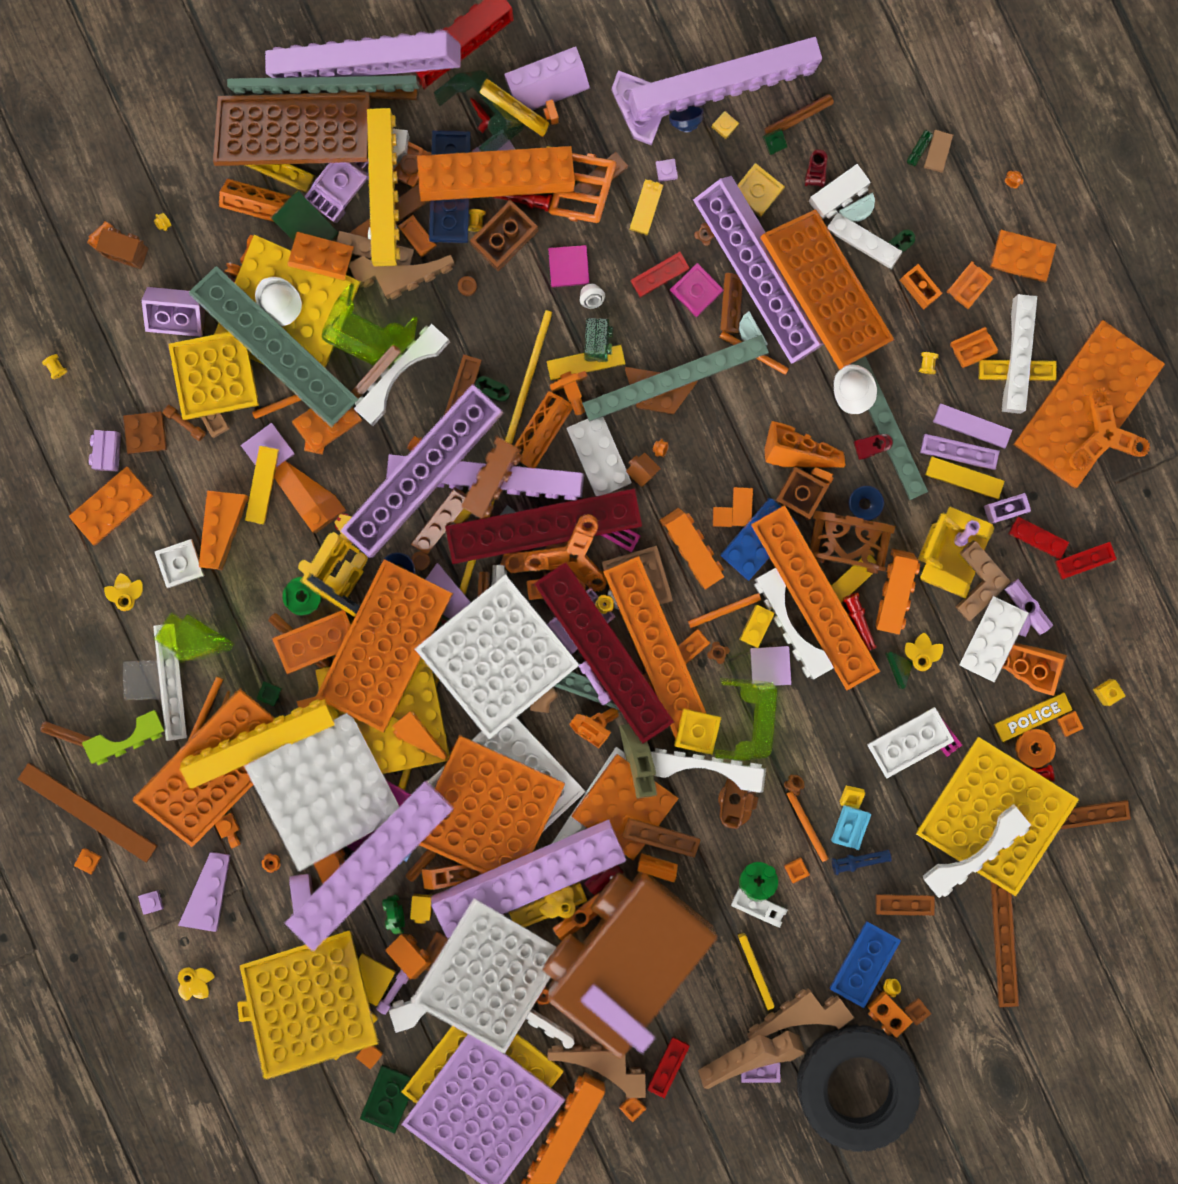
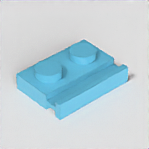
M843 805L831 841L859 850L871 814L867 811Z

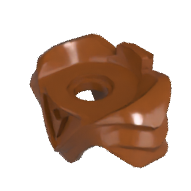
M728 777L718 796L720 820L725 827L738 829L750 819L752 810L757 808L759 798L755 796L756 792L741 790ZM736 793L740 796L738 804L730 802L731 794Z

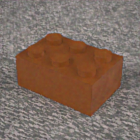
M509 200L470 240V243L499 272L538 232V226Z

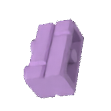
M94 430V435L90 437V445L93 446V452L89 455V465H92L91 469L118 471L121 433Z
M1025 493L984 506L988 521L991 524L1031 511Z

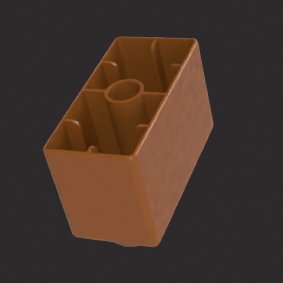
M639 872L632 881L623 874L617 873L592 904L591 909L602 918L583 943L572 934H568L552 952L542 968L543 972L553 979L549 984L548 1001L619 1059L625 1055L632 1044L581 1001L584 995L595 984L646 1028L718 938L714 926L653 876Z

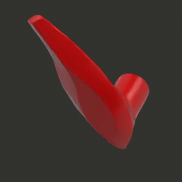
M470 98L478 116L483 120L477 127L483 133L488 126H493L492 120L482 106L473 98Z

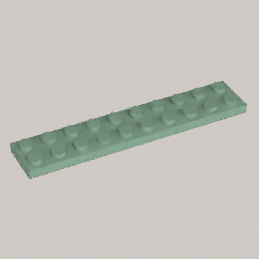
M217 266L189 291V295L331 428L358 401V398Z

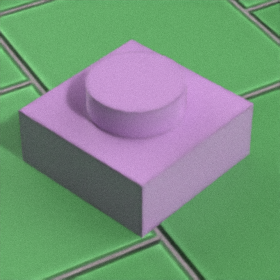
M675 159L656 162L658 182L678 178Z
M159 890L138 896L143 915L163 909Z

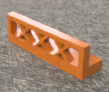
M227 179L220 190L219 207L273 221L270 217L291 196ZM229 186H230V187L237 188V190H231V189H228V188H229ZM252 192V193H256V194H255V195H249V194H247V193Z
M548 391L516 442L515 447L518 449L524 448L519 462L527 468H536L573 409L572 405L564 398ZM551 399H556L553 405L548 407V404L551 401ZM544 415L543 421L538 423L539 418ZM534 431L533 437L528 440L529 434Z

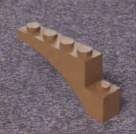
M365 255L349 263L353 276L361 281L360 288L373 285L374 280L377 279L386 298H391L392 300L402 295L401 292L407 289L408 291L416 289L419 286L418 284L423 281H432L436 278L435 275L441 272L443 274L450 272L453 269L452 267L455 266L451 255L418 265L373 266L372 260L367 259Z
M809 988L807 990L802 989L795 995V999L784 1002L776 1013H769L764 1018L765 1021L760 1025L758 1023L753 1025L747 1035L751 1040L759 1034L765 1037L776 1031L804 1024L833 1025L840 1029L854 1017L838 995L828 998L822 1007Z
M786 1031L774 1039H769L759 1034L698 1071L703 1087L709 1089L729 1078L756 1068L785 1061L791 1062L805 1054V1050L800 1036L792 1032Z
M555 1045L548 1049V1061H563L587 1067L615 1083L626 1093V1098H646L645 1070H641L640 1067H631L629 1070H626L625 1055L619 1059L607 1048L602 1047V1045H591L590 1048H583L582 1045H573L571 1048Z

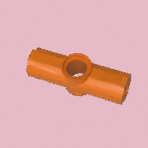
M599 893L582 906L576 908L572 917L563 919L552 928L561 941L568 934H573L581 927L586 926L590 920L598 915L591 907ZM577 913H584L586 919L579 922L576 920L575 915Z

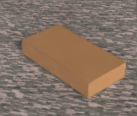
M934 130L924 168L943 172L953 138L952 134Z

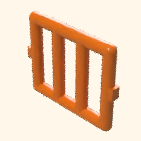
M572 153V158L575 162L608 167L605 178L574 173L575 181L601 185L600 195L594 196L578 192L553 193L549 213L567 217L570 221L577 222L582 220L599 223L616 168V162L614 160L597 158L594 154L587 153L586 156ZM560 197L597 204L594 215L557 208Z

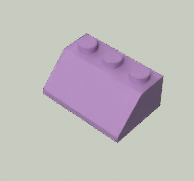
M154 287L146 288L142 298L145 332L203 336L205 309L189 295V291Z

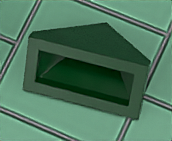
M886 652L885 655L898 688H906L913 662L893 652Z

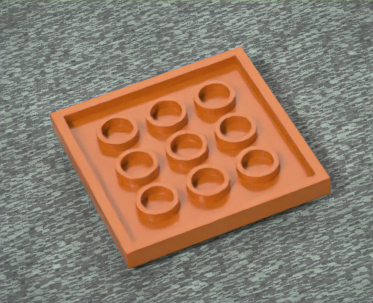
M616 754L571 816L587 828L609 819L624 854L634 860L645 844L626 839L622 836L628 818L659 826L679 798L655 781L657 795L655 797L637 799L630 763Z

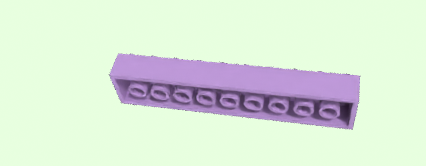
M437 30L432 34L418 32L413 36L400 34L398 37L393 38L381 36L380 39L374 40L372 38H363L362 41L344 40V43L326 42V45L311 43L306 47L292 45L287 49L274 47L273 50L266 51V74L272 78L377 76L460 67V43L444 30Z
M812 37L631 88L628 100L634 120L645 122L656 115L658 117L666 116L670 111L676 110L681 112L686 110L688 106H702L709 100H713V102L720 101L724 96L730 94L733 97L740 95L742 91L748 89L749 91L758 90L762 85L773 86L780 80L791 81L801 74L804 76L811 75L820 64L822 56L816 37Z
M729 176L719 179L693 199L789 361L791 364L797 362L824 345L761 240L760 236L766 232L733 177Z
M472 385L340 531L368 557H374L504 413Z
M389 454L387 478L407 456ZM460 461L437 487L444 488V484H447L451 489L456 487L463 490V486H468V490H470L472 484L477 482L476 477L483 465L486 466V464ZM512 466L510 471L513 473L509 481H504L501 489L507 490V494L520 495V492H526L527 496L539 497L540 493L545 494L547 498L558 499V495L565 496L566 500L575 501L578 497L582 498L584 474Z
M426 780L285 924L313 951L454 807Z
M608 819L431 896V905L446 937L449 938L473 899L480 901L500 914H504L625 862L626 858Z

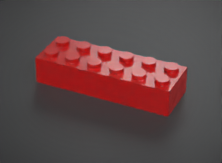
M484 0L480 4H474L466 15L457 17L454 20V24L449 28L445 27L442 29L460 43V62L514 21L512 7L507 0ZM452 68L410 73L417 76L421 87L425 90Z

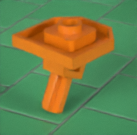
M569 371L560 375L561 379L551 384L550 390L553 393L564 388L575 415H582L585 409L577 383L587 379L588 376L586 371L573 374Z
M611 708L602 714L599 712L590 718L576 714L569 725L576 734L597 748H600L611 734L610 731L605 729L607 723L618 718L619 713L617 709Z

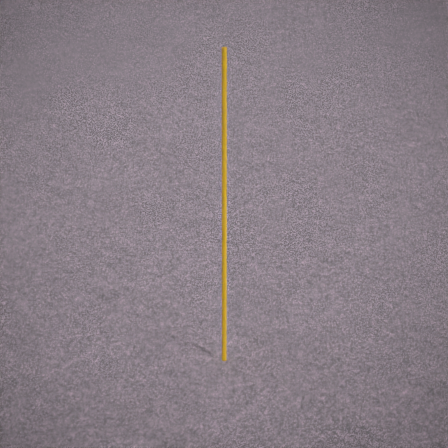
M545 310L505 439L511 445L550 323L551 311ZM476 560L468 561L459 588L465 595ZM434 673L435 682H436V687H437L438 682H439V678H438L437 675ZM412 768L405 769L402 772L398 787L403 790L406 789Z

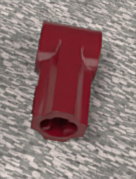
M619 865L592 875L584 884L595 896L604 889L617 873L623 874L624 871Z

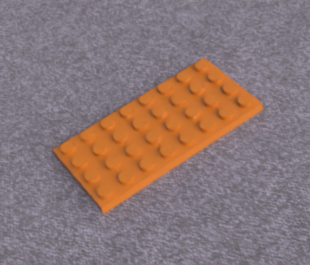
M816 209L760 236L839 370L894 340Z
M1104 320L1100 321L1013 445L1072 487L1078 488L1097 461L1095 460L1085 470H1075L1070 465L1071 455L1095 432L1089 399L1091 391L1095 388L1104 387L1110 392L1116 428H1120L1165 363ZM1098 392L1096 399L1102 402L1103 394ZM1106 432L1104 438L1110 436V433ZM1080 455L1078 456V458H1076V461L1078 465L1081 466L1084 462V459Z
M384 559L315 698L320 701L325 699L328 705L384 733L422 658L415 648L434 634L453 593Z
M239 689L133 797V801L193 847L254 784L245 767L241 766L190 789L180 770L182 760L190 755L195 757L206 748L217 747L224 740H233L242 732H251L260 724L265 723L267 725L273 722L275 717Z

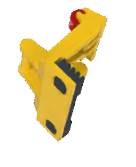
M340 514L335 521V528L340 531L352 517L348 514ZM341 531L340 535L333 532L326 537L312 563L306 560H302L299 563L298 568L304 574L301 581L316 593L355 617L360 606L349 599L348 596L364 571L362 569L368 558L366 554L359 552L360 550L352 545L353 542ZM349 548L357 553L351 563L345 560L336 577L330 575L337 562L343 560Z

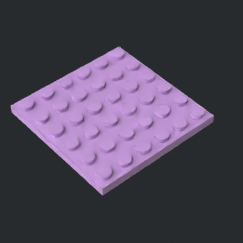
M467 1034L402 1122V1125L480 1184H504L565 1101V1098L508 1055Z

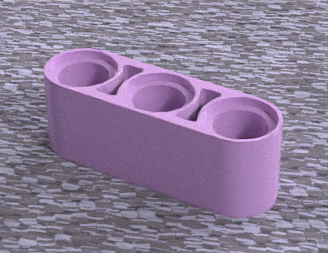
M310 874L290 876L294 913L313 895Z

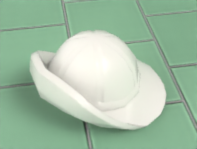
M278 277L263 279L257 286L255 292L256 303L281 327L292 323L298 317L302 307L301 298L298 291L288 281Z
M850 364L837 372L834 379V395L838 405L842 410L850 414H860L873 406L877 397V386L872 374L866 368Z

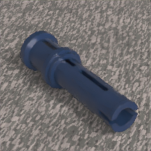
M889 849L855 857L847 855L846 858H832L833 872L835 875H839V873L845 871L854 872L856 868L890 862L891 854ZM879 857L878 859L864 861L866 859Z

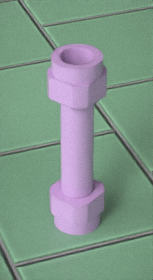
M974 520L968 522L965 525L964 532H959L955 536V545L958 547L966 545L968 538L979 531V523Z
M585 661L579 665L581 672L586 674L599 695L597 698L601 704L604 705L611 701L612 698L608 692H605L589 664Z
M402 969L398 973L397 980L385 999L381 1000L376 1007L384 1015L390 1009V1003L402 985L406 984L409 979Z

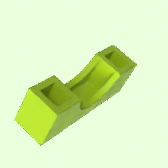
M153 710L136 718L134 733L124 741L112 742L103 735H98L82 742L91 764L97 763L99 766L108 762V757L115 755L117 758L126 754V749L132 746L134 749L145 745V740L151 738L154 741L163 737L162 733L165 732V729L157 711Z

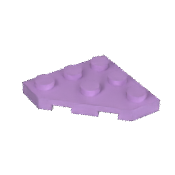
M618 71L611 91L633 138L652 146L662 117L656 115L645 122L635 121L628 100L631 88L649 84L650 82Z

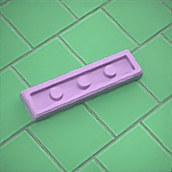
M939 404L933 420L936 424L1004 449L1012 432L1011 429L943 404Z
M924 434L920 450L922 454L996 470L1000 452Z
M595 984L581 999L585 1005L641 1053L655 1039L654 1035Z

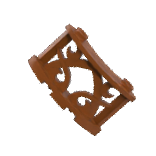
M814 512L813 518L816 520L810 550L818 563H824V560L867 568L866 572L878 574V570L886 571L884 566L890 536L894 534L895 526L876 521H866L851 516H840L834 513ZM824 521L827 535H822ZM837 525L843 526L841 533L833 534V531L837 532ZM851 526H855L858 539L865 543V545L847 554L839 546L835 538L844 536ZM863 530L869 532L868 536H866L870 538L869 541L861 536ZM882 533L880 545L878 546L875 543ZM828 538L829 542L822 545V547H828V551L826 553H819L821 539ZM871 547L878 550L876 563H871L867 560L869 555L874 556V553L869 550ZM834 550L841 558L831 556ZM861 556L863 562L854 561L852 559Z

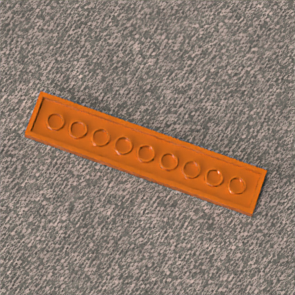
M785 505L752 523V528L820 646L825 651L845 689L849 690L879 673V668Z
M636 556L603 571L652 687L674 720L670 728L676 740L683 708L706 713L640 557Z

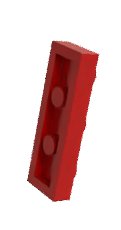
M678 252L633 278L630 282L641 298L689 270V266L681 252Z
M1016 517L1008 533L1059 560L1069 544L1068 541L1020 517Z
M1107 542L1057 560L1055 564L1060 578L1065 579L1117 560L1111 542Z
M672 1036L647 1087L648 1091L665 1099L690 1047L689 1044Z

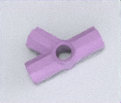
M1019 579L1004 589L1018 608L1026 611L1025 604L1027 602L1032 604V610L1029 612L1019 635L1026 637L1031 625L1038 635L1045 633L1053 626L1039 607V603L1031 597Z

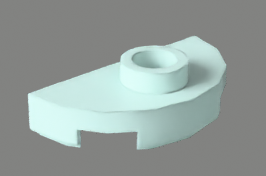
M873 192L843 208L839 213L853 222L865 220L874 208L875 198Z
M749 311L743 316L739 324V333L743 341L762 335Z

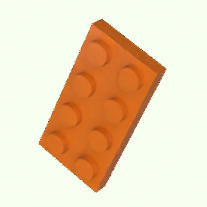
M126 466L70 514L69 518L93 545H96L153 495L131 469Z
M344 610L272 638L287 675L337 654L351 626Z

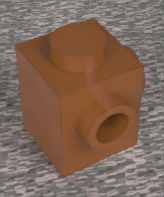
M644 453L640 457L636 455L629 462L631 466L626 472L642 488L661 468Z

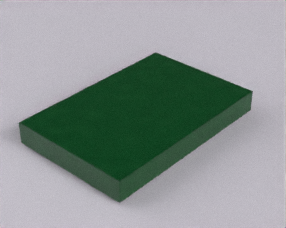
M298 190L270 217L293 241H295L297 232L327 240H332L338 234L336 229Z
M382 1064L360 1120L395 1134L409 1101V1098L401 1091L412 1076Z

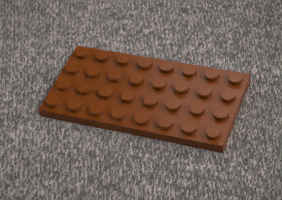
M370 92L218 96L213 163L215 166L368 162L367 109H370Z

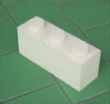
M856 164L811 196L809 203L814 210H817L822 219L826 216L829 219L837 213L836 209L841 206L845 208L852 203L853 197L856 195L860 197L865 194L871 182L859 165Z

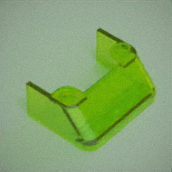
M350 283L335 301L324 325L322 339L373 366L391 345H396L401 350V353L396 357L397 359L414 341L418 318L414 316L405 327L398 323H390L385 328H382L352 313L355 306L351 300L354 285Z
M170 613L154 638L155 641L175 653L174 657L183 662L185 659L189 661L203 660L228 652L234 646L232 641L189 614H186L185 618L181 619L175 614Z
M720 677L722 685L740 686L742 699L748 703H755L752 741L739 742L736 745L735 751L714 749L713 754L715 758L744 761L767 758L772 752L777 702L776 686L768 681Z

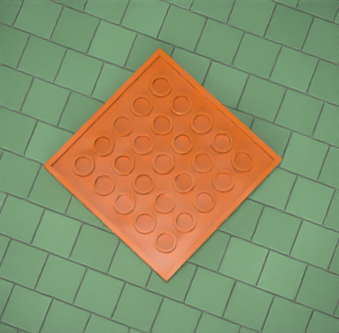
M459 735L435 786V789L454 809L418 845L480 873H486L533 852L563 790L565 782Z

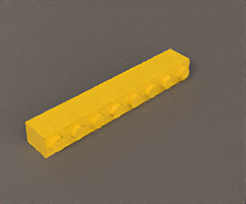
M390 108L367 109L371 260L373 266H397V259H400V248H396V240H400L399 228L396 229V221H399L398 209L395 210V202H398V190L395 191L394 183H398V174L394 172V165L397 164V153H393V146L397 145L396 134H393V127H396V116L392 115Z
M325 699L321 701L315 700L303 709L301 707L294 709L291 714L285 717L283 715L276 717L273 722L267 725L263 723L251 732H242L233 740L227 739L219 743L217 747L206 748L195 757L190 755L184 758L183 762H181L180 770L189 788L192 789L251 763L286 744H294L334 726V717Z

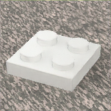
M192 539L155 551L167 588L205 576L203 569L199 567V557Z

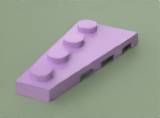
M437 563L425 580L453 593L443 614L451 620L471 602Z
M210 852L178 926L218 931L230 861L229 854Z

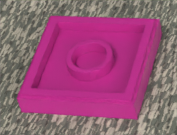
M586 245L548 248L551 287L589 284Z
M697 263L670 291L697 317L724 289Z

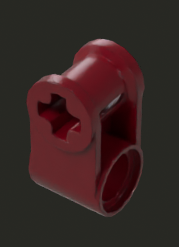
M818 149L811 154L804 186L814 185L820 186L822 189L824 188L828 160L824 150ZM820 156L823 163H815L813 157Z
M880 434L854 441L858 459H866L891 449L893 445L892 437L888 434Z

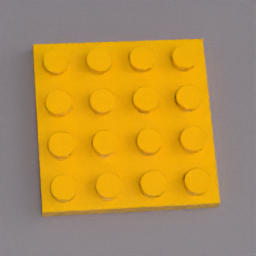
M230 332L168 344L183 420L259 406L249 350Z

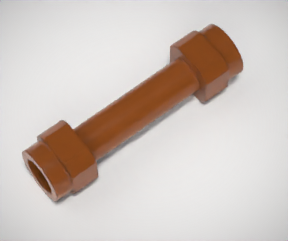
M170 404L167 405L162 413L169 419H174L191 432L192 437L201 441L206 432L199 426L195 427L189 421L183 420L182 416L177 413L178 410Z

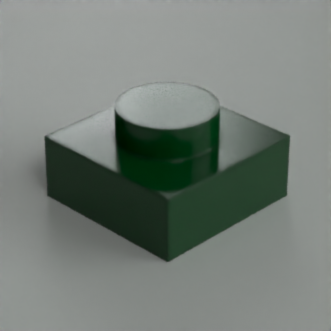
M780 128L762 136L770 155L788 147Z
M263 681L256 699L275 706L282 688Z

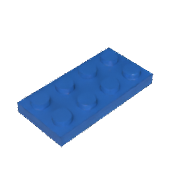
M772 498L766 501L720 554L727 563L748 581L769 558L751 524L781 507ZM792 517L797 526L799 523Z
M866 921L829 989L864 1008L901 940Z

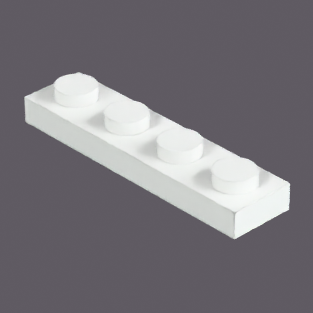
M839 213L835 215L827 227L830 233L890 269L893 268L902 254L901 250Z

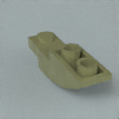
M629 724L620 725L625 758L630 763L636 798L655 797L657 795L654 781L656 771L648 743L646 741L642 744Z

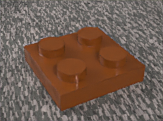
M161 411L123 416L127 454L167 450L164 417Z

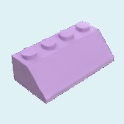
M576 46L504 74L511 96L532 111L546 106V101L553 99L556 102L590 89Z

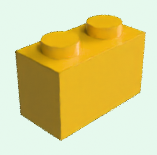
M755 605L739 640L758 648L775 613Z

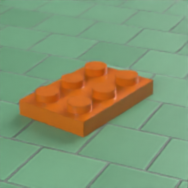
M1000 230L990 268L1046 282L1056 244Z
M297 232L288 260V266L345 281L354 246Z
M352 407L331 428L312 409H309L294 419L292 424L313 452L316 453L356 426L362 419Z

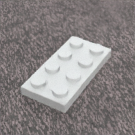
M604 417L590 422L586 419L567 427L569 436L595 496L605 495L632 484Z
M993 596L960 662V666L995 682L1029 613Z
M933 707L867 745L887 779L954 742L936 708Z

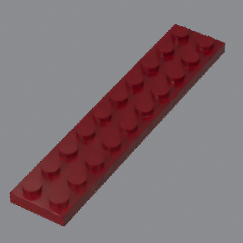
M635 489L445 526L452 564L568 542L579 519L584 515H592L597 519L598 528L594 536L642 527ZM587 521L582 526L591 528L593 524Z
M564 562L536 581L534 585L642 744L673 724L674 720L568 564Z

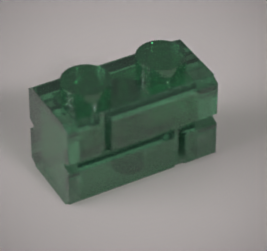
M586 319L585 361L607 362L608 355H612V343H609V337H613V326H610L609 319Z

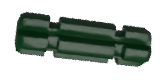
M928 130L923 132L920 137L921 139H919L912 154L907 160L909 165L914 167L917 165L919 158L929 144L928 142L932 139L933 134Z

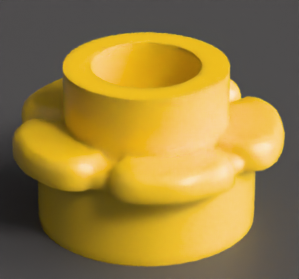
M164 213L156 214L155 225L159 230L167 231V228L171 226L169 219Z
M601 595L595 602V606L599 609L600 613L606 614L614 609V600L610 596Z
M891 978L885 980L883 986L885 993L891 997H896V994L901 992L899 981Z

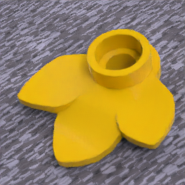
M120 573L115 580L114 587L107 586L104 588L105 596L109 601L114 602L119 610L129 611L134 607L135 600L142 594V581L136 580L131 582L126 575ZM124 598H127L129 601L127 605L123 604Z
M926 633L919 635L915 644H905L906 656L913 661V666L919 671L928 670L932 662L938 661L943 653V644L932 645ZM920 658L925 659L924 665L919 664Z
M567 886L546 895L545 900L547 903L539 908L540 912L549 918L558 916L561 918L572 917L575 913L573 889ZM564 905L569 906V910L566 912L562 911Z
M190 967L183 968L178 973V982L180 983L179 995L185 1001L189 1000L192 995L199 999L207 998L209 990L206 983L214 979V974L206 968H198L196 970ZM186 975L191 976V979L185 980L184 977Z

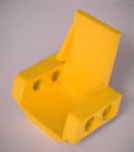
M949 506L947 514L941 513L939 521L931 525L918 560L926 563L920 577L921 581L966 599L976 572L959 553L972 540L976 541L985 551L994 530L993 524ZM977 521L980 525L979 531L968 538L966 545L962 547L956 546L954 543L955 536L959 532H964L965 525L968 522Z

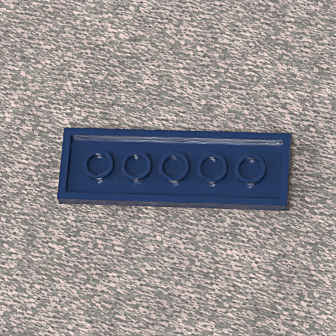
M432 130V155L469 153L471 132ZM469 198L430 201L429 242L468 243Z

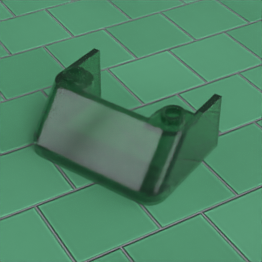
M475 70L456 74L433 93L440 107L458 92L464 93L473 88L495 114L488 122V129L493 136L479 146V151H497L524 129L525 124L479 93L486 79L494 84L495 82L485 71Z

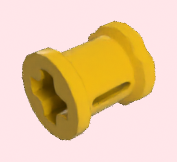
M479 209L469 210V231L479 232L483 228L485 211Z
M922 352L923 360L919 372L936 374L935 363L939 355Z
M57 354L51 355L42 361V364L47 366L52 374V379L60 378L67 373V369L63 368L59 362Z

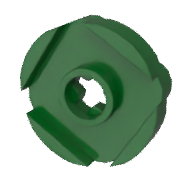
M303 577L294 578L283 590V603L289 611L296 615H309L319 608L322 596L301 581ZM300 591H304V594H307L304 602H301L299 598L297 599Z
M754 862L747 865L741 872L739 886L741 891L750 900L761 902L774 895L778 888V877L774 867L763 862ZM757 877H760L761 880H763V883L760 885V887L757 883L754 882V880L757 879Z
M397 895L387 896V899L382 900L383 909L387 913L385 925L387 930H392L393 934L403 933L404 930L401 927H405L402 905L398 906L397 901L400 900Z

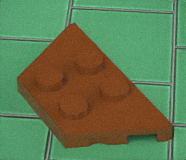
M625 367L629 385L660 374L659 372ZM698 381L635 404L636 408L675 414Z

